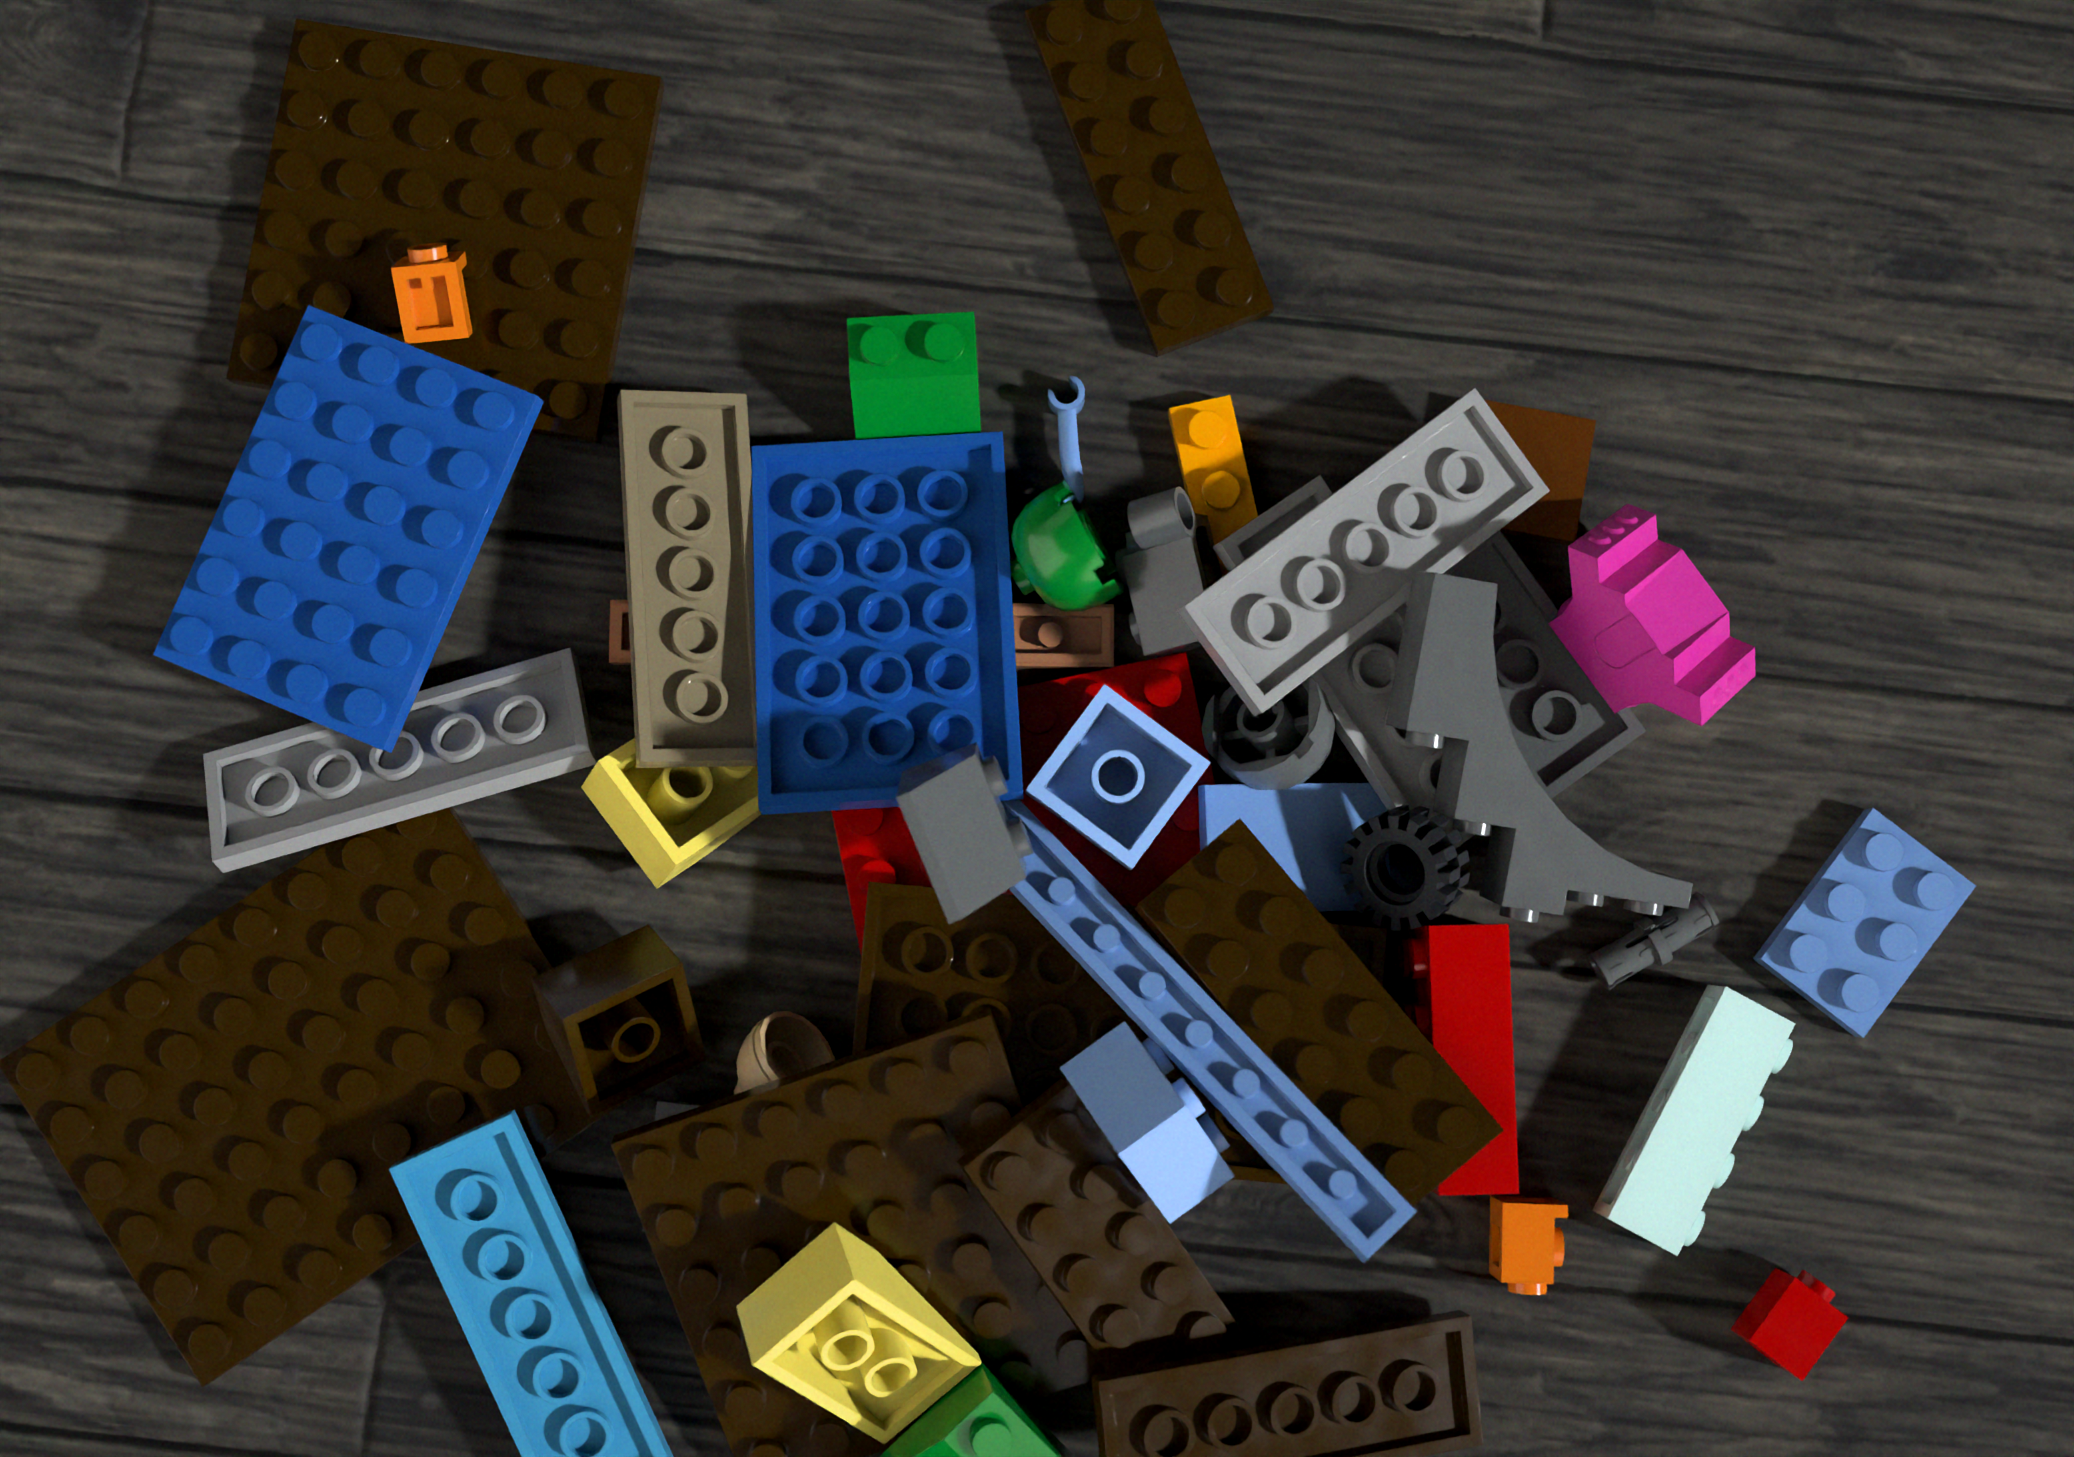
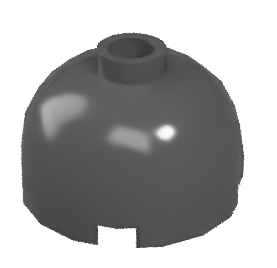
M1310 676L1265 712L1257 716L1251 713L1232 686L1223 693L1220 699L1213 694L1206 705L1201 728L1206 750L1230 777L1255 790H1286L1304 783L1321 768L1331 751L1335 720L1327 695Z

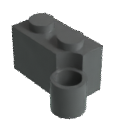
M1180 486L1130 501L1127 515L1131 532L1125 533L1127 546L1116 551L1115 564L1120 579L1128 586L1134 610L1130 612L1129 624L1133 638L1143 648L1144 656H1169L1203 647L1177 610L1222 577L1216 552L1213 549L1215 545L1208 516L1194 513L1188 495Z

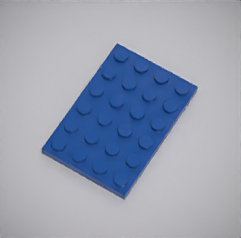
M308 305L153 655L373 747L392 753L544 401L533 393Z
M1003 431L752 446L758 808L761 814L900 807L896 795L902 771L977 742L983 759L994 755L1001 768L1008 787V793L1000 795V801L1024 799Z

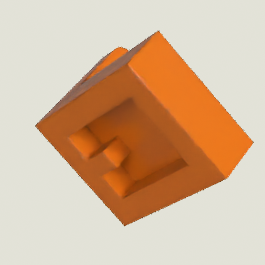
M426 243L407 248L408 256L402 257L391 267L405 343L469 338L473 331L462 269L467 265L465 251L447 252L446 243Z

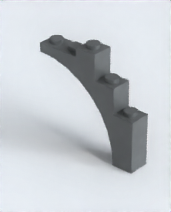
M1414 571L1386 725L1407 730L1406 743L1444 749L1433 811L1454 818L1453 830L1457 829L1465 833L1490 836L1479 896L1499 904L1500 916L1526 922H1538L1539 912L1563 915L1566 900L1591 906H1603L1604 896L1625 899L1624 909L1649 915L1662 916L1664 905L1688 909L1693 883L1638 867L1605 850L1569 821L1535 780L1512 736L1498 689L1493 641L1498 584L1435 572Z

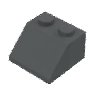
M977 742L902 771L896 799L949 924L963 919L1025 879L1026 861L1024 857L1034 853L1021 818L1017 816L1008 820L999 796L1008 793V787L997 759L994 755L983 759Z

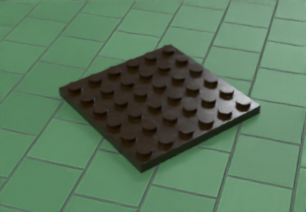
M296 19L226 379L235 385L271 390L308 305L405 343L391 267L402 257L408 256L407 248L426 243H446L447 252L465 251L467 265L462 269L473 333L469 338L411 343L409 345L540 397L544 403L531 432L601 443L665 88L662 78L642 73Z
M990 1008L614 1135L611 1142L612 1149L733 1457H865L888 1449L934 1405L932 1404L886 1444H883L752 1365L736 1306L834 1222L877 1250L979 1354L981 1362L1022 1403L1091 1381V1375L1107 1373L1100 1360L956 1162L1025 1107Z

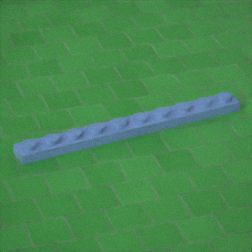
M1020 800L1001 801L1008 820L1017 816L1021 818L1034 852L1024 857L1026 861V878L1009 888V890L1149 1038L1160 1046L1168 1058L1353 1253L1365 1263L1417 1211Z

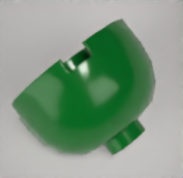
M1065 480L1045 490L1026 504L1014 521L1011 539L1016 557L1010 560L1011 575L1025 596L1036 591L1050 607L1064 612L1085 611L1122 594L1125 589L1123 583L1115 579L1108 582L1107 576L1116 572L1117 569L1085 509L1076 512L1070 500L1064 501L1075 495Z

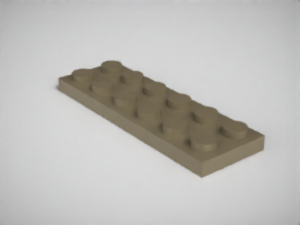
M620 390L617 398L636 768L758 766L753 499L747 394Z

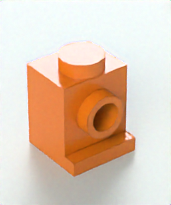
M1490 1195L1489 1273L1501 1283H1507L1508 1292L1524 1295L1547 1294V1284H1554V1267H1561L1564 1261V1235L1561 1227H1555V1218H1568L1567 1204L1554 1197Z

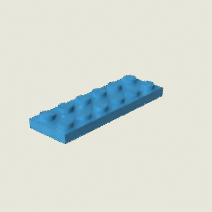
M515 1109L394 1163L389 1168V1171L521 1457H674Z

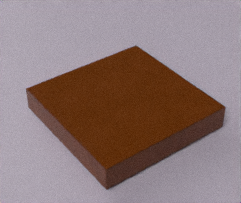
M1484 399L1550 490L1501 528L1500 531L1506 534L1559 544H1572L1576 541L1596 420Z

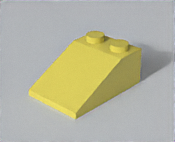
M635 738L598 760L581 786L656 889L707 856L761 815L758 808V766L636 768Z
M835 1222L736 1306L753 1366L883 1444H886L982 1364L979 1354L877 1250Z

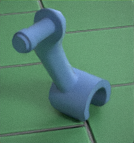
M1070 375L1068 380L1071 388L1077 393V399L1072 403L1063 404L1055 398L1053 391L1048 389V405L1058 418L1059 455L1065 482L1075 493V495L1064 501L1067 502L1075 499L1078 503H1081L1084 499L1085 485L1080 460L1076 415L1082 410L1084 405L1085 387L1078 377Z

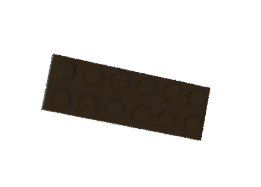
M1052 0L1025 10V22L1156 356L1159 357L1272 314L1275 307L1153 0Z
M1240 818L1138 903L1140 908L1257 1047L1412 1207L1504 1131Z
M1060 1078L956 1161L1107 1372L1253 1347L1140 1183L1109 1142L1071 1084Z
M1461 1310L1091 1375L1099 1457H1424L1484 1445L1471 1315Z

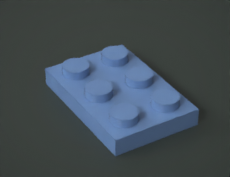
M1864 809L1753 959L1853 1036L1864 1038L1976 885L1876 809Z

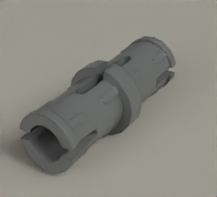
M1696 892L1691 895L1688 909L1673 907L1662 913V916H1656L1653 919L1644 916L1633 923L1634 930L1597 951L1588 953L1587 960L1599 982L1604 988L1611 990L1616 984L1653 963L1663 966L1673 959L1672 952L1707 932L1718 929L1719 920L1707 899L1701 893Z

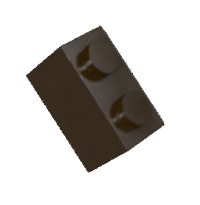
M649 924L531 979L545 1028L585 1110L591 1117L707 1060L683 964Z

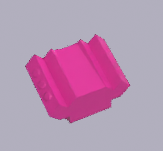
M1626 504L1568 546L1572 597L1560 606L1557 617L1548 624L1614 713L1626 707L1631 708L1643 703H1652L1702 726L1756 676L1755 647L1730 636L1729 611L1683 549L1658 540L1656 514Z

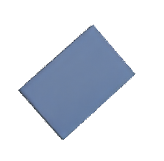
M1370 783L1299 784L1286 790H1255L1246 784L1198 786L1200 851L1240 818L1319 912L1358 911L1353 905L1359 902L1362 897L1358 891L1347 896L1343 885L1353 880V874H1341L1340 863L1351 857L1342 851L1345 843L1355 838L1352 832L1369 819L1387 811V808ZM1388 849V851H1387V853H1386V856H1385V862H1386L1387 870H1388L1389 875H1390L1389 849Z

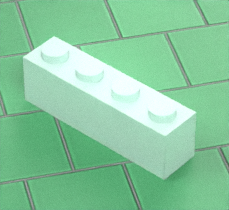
M1707 985L1592 1211L1678 1256L1683 1245L1690 1246L1696 1240L1703 1227L1705 1212L1701 1209L1712 1187L1715 1189L1721 1187L1733 1168L1735 1156L1730 1152L1741 1130L1748 1131L1762 1111L1764 1098L1760 1096V1093L1770 1073H1778L1791 1054L1793 1041L1789 1039L1795 1023L1726 986Z

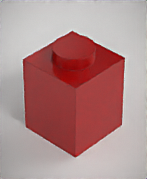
M1775 1268L1730 1330L1782 1370L1803 1381L1845 1324L1848 1317L1830 1304L1836 1293L1813 1275L1802 1270L1797 1277H1794Z

